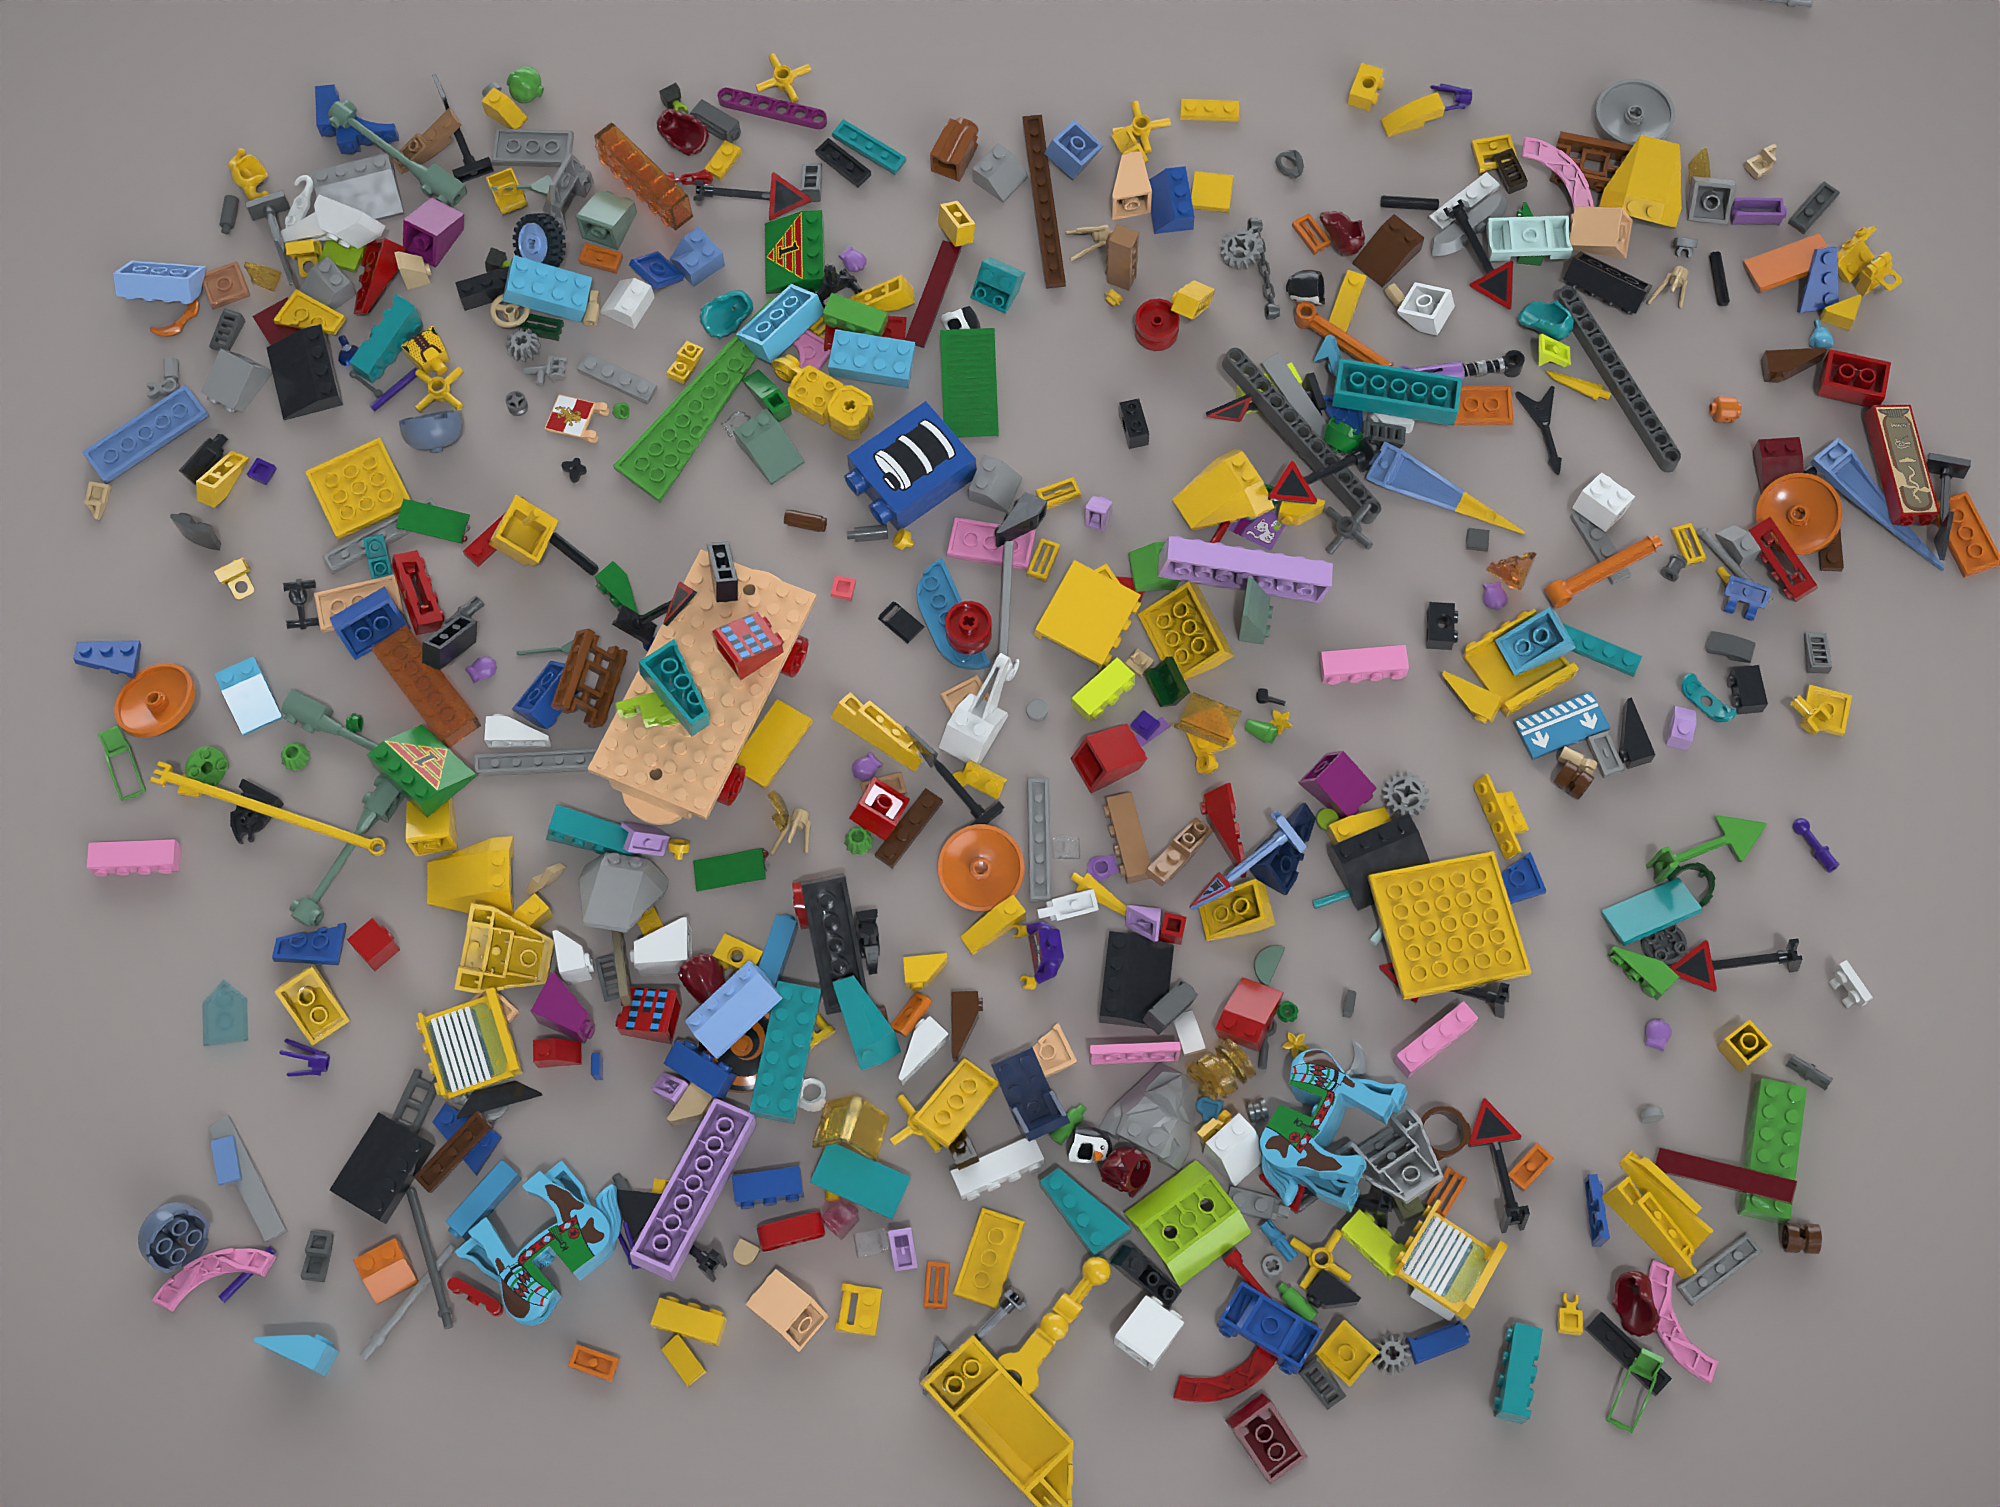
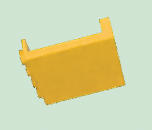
M1074 560L1038 623L1034 636L1040 640L1042 637H1045L1095 663L1098 665V670L1101 671L1103 665L1107 667L1113 657L1110 654L1112 649L1118 648L1122 640L1120 634L1123 630H1128L1132 622L1129 619L1131 614L1138 612L1142 604L1139 602L1141 595Z
M1535 609L1530 612H1522L1515 621L1505 622L1500 626L1499 630L1488 632L1477 643L1475 641L1469 643L1465 647L1462 656L1482 686L1503 698L1504 702L1500 710L1505 717L1574 678L1579 670L1575 662L1569 664L1566 658L1561 656L1556 660L1520 675H1514L1495 640L1534 617L1537 612Z

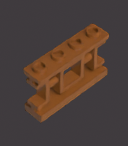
M1560 131L1556 145L1557 149L1562 150L1568 156H1570V152L1581 154L1580 159L1570 158L1584 174L1589 189L1596 192H1603L1611 178H1606L1607 172L1615 174L1633 147L1630 144ZM1585 159L1604 162L1602 172L1583 169ZM1609 159L1620 161V165H1610ZM1552 171L1550 182L1563 185L1562 180Z
M588 628L576 631L551 708L557 711L563 710L564 713L568 714L574 713L576 707L586 713L583 723L588 724L590 728L602 727L607 720V712L613 702V694L620 681L619 676L622 667L626 663L628 651L612 646L606 652L597 647L599 636L594 635L595 632ZM588 651L595 655L593 662L586 659ZM602 660L609 662L607 669L601 667ZM588 669L599 675L595 689L583 684ZM575 690L582 693L580 700L575 697L573 698ZM590 697L596 700L594 707L588 705Z

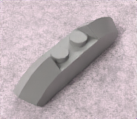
M1493 194L1467 213L1468 221L1475 234L1482 233L1486 229L1488 218L1503 217L1508 200L1502 195ZM1456 221L1434 237L1431 250L1432 256L1449 255L1464 248L1463 243H1468L1469 239L1461 224H1458Z

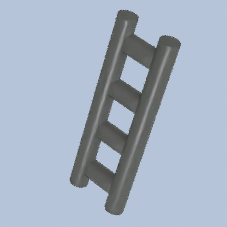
M414 1069L391 1120L416 1134L419 1133L437 1094L434 1083L437 1082L436 1076L432 1083L420 1078L423 1072L418 1069ZM416 1086L428 1091L423 1103L410 1099ZM406 1107L418 1111L413 1124L401 1119Z

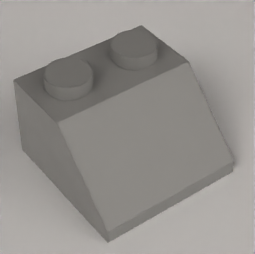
M999 143L973 168V182L1002 203L1028 178L1027 172L1015 155Z
M1692 176L1688 202V220L1728 224L1736 186L1733 180Z
M328 256L311 267L301 287V291L333 310L356 295L350 280Z
M983 455L969 487V501L1007 513L1020 485L1022 476L1003 461Z

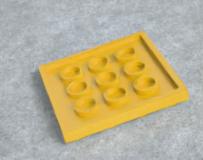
M380 437L305 471L338 540L400 512L403 498L411 500Z

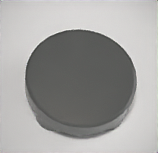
M1675 924L1642 938L1641 946L1645 956L1663 961L1667 966H1671L1684 956L1687 951V940L1684 933Z

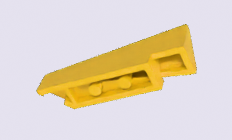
M850 692L837 704L831 715L833 720L913 772L918 769L923 760L919 757L917 747L904 728L869 700L863 705Z
M1631 1150L1620 1161L1619 1165L1643 1194L1649 1191L1694 1246V1250L1714 1231L1696 1216L1702 1207L1650 1159L1646 1157L1641 1159Z
M1628 1176L1602 1196V1199L1670 1267L1674 1268L1675 1272L1682 1279H1686L1697 1272L1691 1262L1694 1246L1649 1191L1641 1196Z

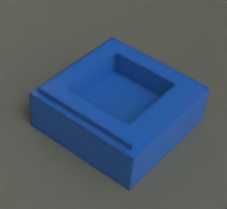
M592 1053L591 1075L595 1080H603V1057L600 1053Z

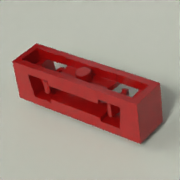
M1771 517L1748 530L1761 548L1762 553L1759 556L1765 565L1770 564L1774 570L1771 571V574L1777 582L1782 581L1785 588H1783V591L1788 599L1793 598L1797 602L1818 589L1816 582ZM1771 532L1778 539L1779 548L1795 571L1802 574L1805 579L1804 581H1802L1798 573L1790 576L1795 585L1792 586L1787 579L1789 578L1787 572L1769 548V546L1776 543L1770 534ZM1763 539H1764V540L1766 541V543L1768 544V547H1767V548H1766V546L1764 545V543L1762 542Z
M418 550L394 554L391 567L415 634L421 635L438 631L442 626V622L445 621L444 613L438 608V597L431 589L432 582L430 576L426 575L423 557L420 558ZM414 574L416 577L415 584L423 603V606H420V611L418 609L419 600L417 598L415 589L411 581V579H414Z

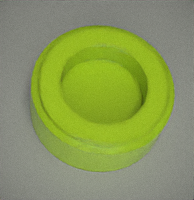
M1323 809L1319 812L1316 822L1321 830L1327 831L1330 824L1339 821V817L1334 810Z

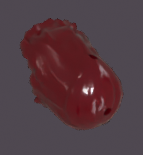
M667 109L662 111L656 121L659 134L668 144L688 156L700 152L709 138L707 126L693 117V115L682 114L674 109Z
M1328 211L1320 214L1319 218L1323 226L1328 231L1330 239L1341 255L1351 256L1361 250L1365 244L1362 220L1353 222L1341 211Z
M700 953L698 956L691 957L683 962L679 967L680 971L677 973L683 986L700 1006L725 983L723 966L719 965L717 960L712 958L711 954L705 955Z
M1629 1271L1621 1274L1615 1282L1612 1305L1615 1311L1620 1314L1623 1329L1628 1331L1630 1335L1637 1337L1648 1336L1657 1332L1659 1315L1654 1304L1652 1284L1649 1276L1638 1271Z

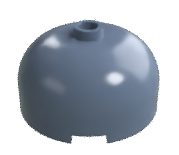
M451 410L399 420L402 438L409 446L418 450L430 449V453L443 451L442 447L451 445L460 437L462 419L460 410Z
M181 1202L164 1204L152 1211L140 1227L138 1234L140 1253L154 1269L170 1273V1270L184 1267L201 1256L209 1242L207 1235L210 1225L206 1217L189 1204ZM180 1239L189 1246L195 1245L189 1254L178 1243Z

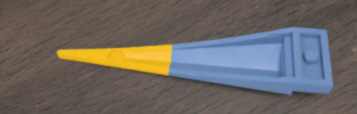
M1384 441L1380 449L1381 453L1373 463L1366 479L1386 489L1525 534L1522 529L1405 451Z

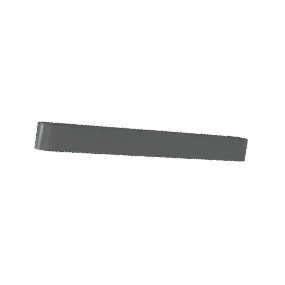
M1563 286L1556 300L1572 314L1574 318L1572 332L1658 467L1664 472H1673L1681 459L1679 449L1576 289L1572 286Z
M1235 347L1228 350L1222 361L1223 369L1246 395L1251 393V400L1315 471L1327 467L1326 464L1332 465L1341 461L1241 349ZM1348 467L1323 478L1326 484L1354 515L1366 501L1372 506L1370 511L1373 514L1367 512L1361 520L1362 523H1372L1381 512L1382 508L1379 501Z

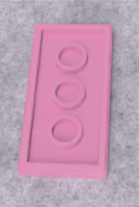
M955 517L947 557L1003 566L1004 545L996 547V537H994L995 530L999 524ZM1035 530L1012 540V568L1028 570L1036 534Z
M1180 1042L1090 1045V1064L1178 1062L1181 1046Z

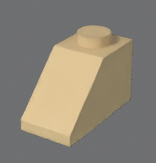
M399 251L394 252L399 271L408 290L431 284L429 276L432 275L429 263L425 264L421 256Z
M691 1082L668 1116L667 1121L670 1125L677 1126L703 1120L715 1097Z

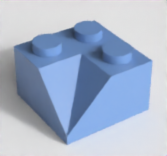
M1074 120L1051 141L1044 154L1068 176L1074 179L1087 167L1103 148V145Z
M699 226L681 239L670 257L673 265L685 275L684 277L693 287L725 266L723 253Z

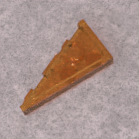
M1527 552L1522 557L1516 555L1508 559H1502L1498 564L1491 562L1486 570L1505 581L1509 587L1521 591L1537 554L1535 552Z

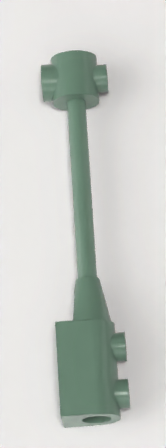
M349 100L337 101L329 109V123L333 127L338 128L342 126L346 129L352 126L393 156L417 178L422 185L420 189L427 196L433 193L437 196L436 200L454 207L467 194L465 184L435 162L427 168L411 161L355 120L357 108Z
M293 689L290 690L281 708V712L285 714L283 719L294 725L297 721L302 723L301 728L312 734L316 730L342 736L370 751L377 746V744L345 729L344 726L333 720L331 716L334 711Z
M381 774L374 781V786H376L374 792H367L362 799V803L365 805L354 834L363 836L379 819L388 823L405 798ZM350 843L345 845L310 899L303 897L301 901L296 899L292 902L289 909L292 912V918L307 927L319 925L323 919L324 912L317 903L356 845Z

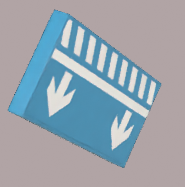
M1592 691L1518 719L1513 723L1532 760L1560 750L1565 746L1568 747L1583 741L1590 736L1608 731L1611 728Z

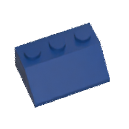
M1186 166L1166 168L1149 179L1152 189L1151 217L1154 234L1193 230L1195 216Z
M385 586L330 617L334 630L355 660L410 629Z
M550 661L512 710L537 727L544 729L552 727L557 721L558 715L563 711L551 708V704L565 663ZM575 690L574 695L578 694L580 691Z

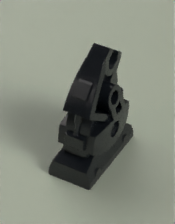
M245 779L241 780L239 788L243 791L241 796L277 808H281L284 805L279 797ZM237 805L236 810L230 812V827L239 844H244L242 838L245 835H248V841L251 843L255 839L254 833L261 831L272 817Z
M877 909L856 911L854 915L860 955L862 959L866 958V968L869 975L877 974L878 956H880L879 932L876 923L878 917Z

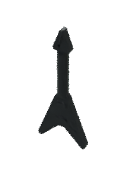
M1551 386L1539 402L1532 400L1519 391L1516 392V398L1538 427L1542 429L1550 457L1548 464L1559 475L1562 458L1557 455L1549 427L1555 387Z

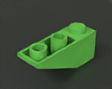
M1616 946L1608 953L1614 965L1624 969L1630 980L1638 982L1643 987L1645 994L1651 998L1654 997L1656 1000L1679 978L1663 961Z

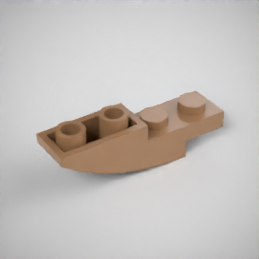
M447 109L422 135L416 133L399 152L411 161L422 165L453 141L451 135L462 124L454 111ZM391 158L401 174L409 171L397 159Z
M1195 818L1147 868L1145 875L1162 887L1169 879L1172 880L1187 864L1213 830L1198 818Z

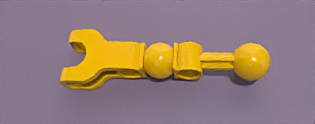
M1094 1256L1085 1261L1082 1267L1083 1278L1070 1295L1065 1292L1052 1308V1312L1042 1317L1040 1329L1037 1328L1018 1352L1006 1353L997 1360L1007 1372L1020 1374L1022 1377L1021 1387L1030 1397L1039 1386L1038 1368L1056 1345L1055 1341L1061 1340L1066 1336L1069 1324L1073 1323L1084 1308L1080 1303L1093 1286L1102 1285L1109 1280L1111 1267L1106 1259Z

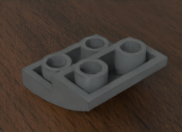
M187 513L170 515V518L185 538L199 546L220 551L221 542L210 525L202 522L196 524L192 516Z

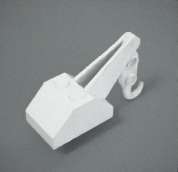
M302 175L296 179L294 185L297 186L301 181H306L304 191L294 199L293 205L285 219L286 228L280 231L284 245L287 242L312 239L319 241L333 240L336 242L339 240L338 244L349 249L352 246L359 249L381 237L385 225L360 210L322 195H318L314 203L315 212L305 217L310 208V197L314 187L313 180L307 175Z
M1002 653L998 655L977 696L970 693L955 709L946 725L939 745L940 751L964 764H967L969 760L981 764L1008 717V713L997 706L1003 683L1013 679L1019 667V659H1016L1013 665L1010 657ZM997 674L988 702L983 699Z

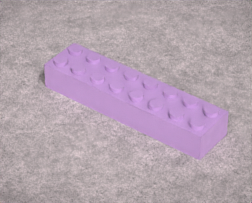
M1169 536L1159 553L1157 577L1246 591L1248 577H1251L1267 595L1320 603L1332 587L1333 564L1327 563L1324 560H1309L1302 556L1291 557L1283 553H1267L1260 549L1249 550L1242 546L1231 547L1225 546L1222 543H1207L1200 539L1189 540L1181 536Z
M714 1098L630 1252L632 1264L672 1282L674 1281L756 1128L754 1114Z

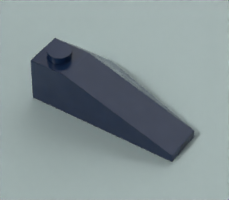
M1302 803L1286 820L1305 844L1310 839L1316 817L1308 805ZM1277 828L1255 851L1271 840L1279 829ZM1287 841L1282 846L1279 845L1249 870L1263 884L1283 895H1287L1297 880L1299 874L1296 871L1299 861H1303L1305 854L1300 853Z

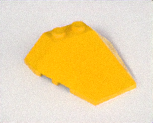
M1640 135L1604 188L1599 207H1622L1630 217L1676 228L1682 209L1680 144Z
M1233 449L1217 457L1172 499V502L1192 531L1217 526V523L1225 521L1232 523L1237 522V519L1256 518L1274 509L1272 500H1268L1269 493L1262 478L1244 452L1238 449Z
M492 837L427 862V904L451 911L464 912L469 915L471 903L495 907L512 916L514 914V897L511 894V858H514V837Z
M471 903L463 952L454 989L482 993L492 987L496 990H504L507 988L545 984L548 978L554 939L495 907Z

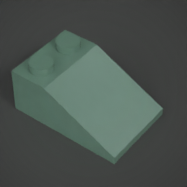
M767 408L734 430L736 443L771 485L805 463L781 425Z
M1248 577L1239 641L1264 645L1265 637L1269 638L1271 625H1267V619H1272L1273 606H1269L1270 597L1251 577Z

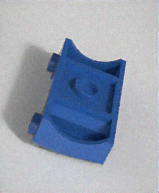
M1243 1281L1217 1323L1219 1332L1223 1336L1231 1338V1336L1237 1337L1239 1334L1277 1357V1363L1280 1365L1279 1369L1288 1375L1299 1372L1322 1332V1329Z

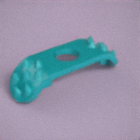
M1688 673L1683 678L1681 684L1683 694L1712 720L1725 723L1737 715L1735 708L1723 704L1703 687L1694 673ZM1701 698H1709L1712 701V705L1709 707L1704 706L1701 703Z

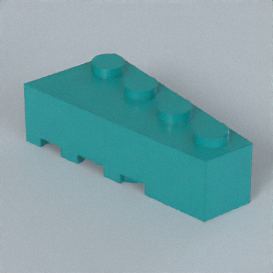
M397 294L392 299L394 304L390 310L386 308L383 312L384 318L379 326L374 325L369 341H363L349 362L352 369L359 376L372 384L383 375L384 370L390 364L394 363L396 357L402 351L401 345L412 339L415 335H418L423 327L415 305Z
M675 639L639 661V672L642 678L691 737L709 726V712L699 690L695 686L691 673L688 671Z
M556 805L546 840L593 851L598 854L608 852L632 856L633 853L623 849L629 832L622 828L621 825Z
M1059 1168L1040 1181V1187L1091 1257L1100 1256L1130 1234L1131 1227Z
M1517 1322L1511 1328H1507L1505 1341L1508 1342L1507 1351H1503L1501 1357V1364L1504 1365L1503 1374L1499 1373L1497 1379V1387L1500 1388L1499 1396L1494 1397L1492 1410L1496 1411V1418L1523 1424L1530 1419L1531 1410H1528L1527 1407L1530 1406L1534 1395V1390L1530 1388V1384L1534 1383L1537 1374V1366L1534 1365V1361H1537L1539 1358L1543 1329Z

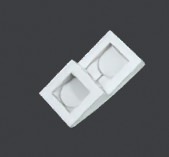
M1193 1011L1182 1013L1172 1023L1183 1055L1187 1056L1205 1051L1204 1041Z

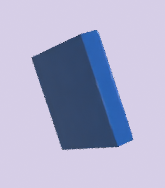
M659 251L631 259L629 266L654 289L683 281L685 276Z

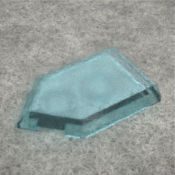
M223 980L202 1003L203 1046L248 1041L247 998Z

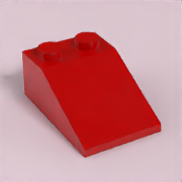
M1242 977L1223 1009L1215 1028L1218 1038L1260 1052L1284 992Z

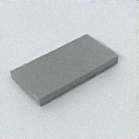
M496 128L492 164L497 166L561 167L568 153L572 154L574 133L567 130Z

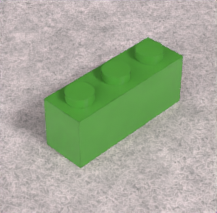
M831 293L822 313L823 322L832 328L838 327L849 332L882 337L888 323V312Z

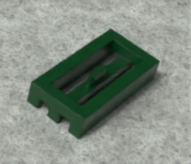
M529 314L526 321L520 325V328L522 327L524 332L530 329L532 333L537 334L540 338L559 341V335L562 333L564 322L560 319ZM527 321L538 322V324L529 323ZM544 324L553 325V326H557V327H556V328H554V327H549V326H545Z

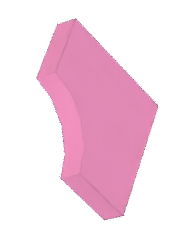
M806 330L804 334L792 343L800 354L799 362L801 363V368L811 365L820 370L830 358L831 350L824 351V339L809 330Z

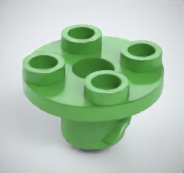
M204 746L196 749L188 757L185 765V774L188 778L216 786L223 779L229 763L220 750L211 746Z

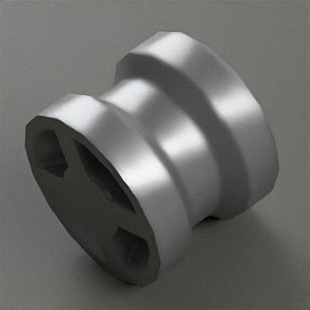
M512 391L506 396V405L513 416H522L527 412L528 403L522 392Z
M1263 1097L1258 1098L1255 1102H1245L1246 1112L1251 1124L1255 1123L1258 1119H1269Z

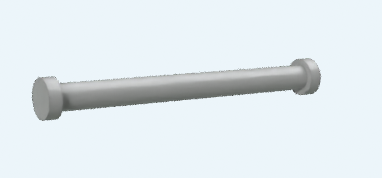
M1706 526L1696 533L1697 537H1701L1737 577L1754 582L1707 532ZM1769 596L1766 606L1773 600L1771 596Z

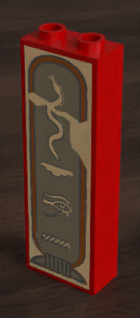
M1873 405L1864 414V419L1892 525H1929L1940 515L1911 405Z

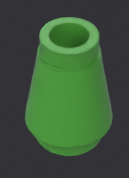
M1249 719L1245 725V731L1265 744H1272L1278 733V728L1274 727L1272 723Z

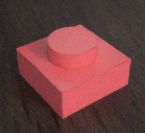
M835 575L831 597L852 601L856 579Z

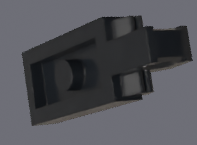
M217 434L213 440L208 438L181 467L179 472L192 484L196 485V481L209 471L223 455L222 452L224 450L221 447L228 439L223 434Z

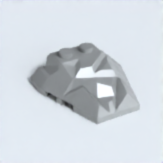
M1159 1062L1109 1109L1099 1129L1118 1141L1122 1138L1159 1157L1160 1163L1179 1172L1190 1149L1199 1082Z

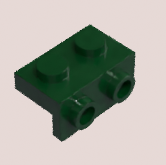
M1173 656L1166 657L1155 668L1144 671L1160 707L1176 706L1190 693Z

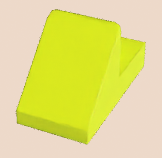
M1544 334L1539 335L1538 366H1542L1550 361L1564 368L1571 365L1569 346Z

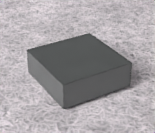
M1469 528L1467 550L1487 552L1490 530Z
M1347 991L1342 1017H1352L1356 991Z

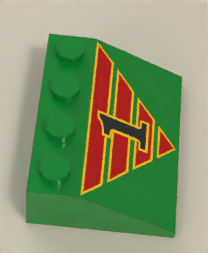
M822 210L800 211L765 223L766 294L782 293L790 284L805 290L809 289V291L810 288H813L815 292H818L823 285V277L825 275L824 220Z
M422 724L382 741L367 754L373 767L427 818L476 777V774Z

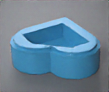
M1202 1097L1196 1103V1110L1202 1115L1203 1122L1208 1123L1212 1118L1218 1119L1224 1102Z

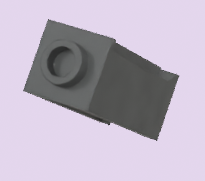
M703 99L690 112V115H693V117L707 126L708 132L723 141L726 140L732 143L741 134L740 124L737 119Z
M1182 979L1179 984L1147 1012L1143 1021L1157 1035H1160L1194 1002L1198 994L1191 985Z

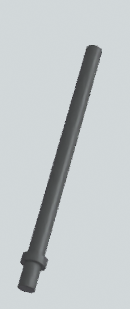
M414 1188L406 1191L439 1307L437 1313L442 1318L444 1329H450L453 1327L451 1319L452 1310L448 1307L416 1191Z

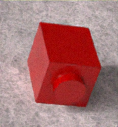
M1165 912L1160 941L1181 945L1187 917Z

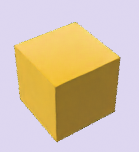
M1749 1019L1726 1037L1717 1048L1733 1067L1741 1073L1765 1054L1773 1045Z

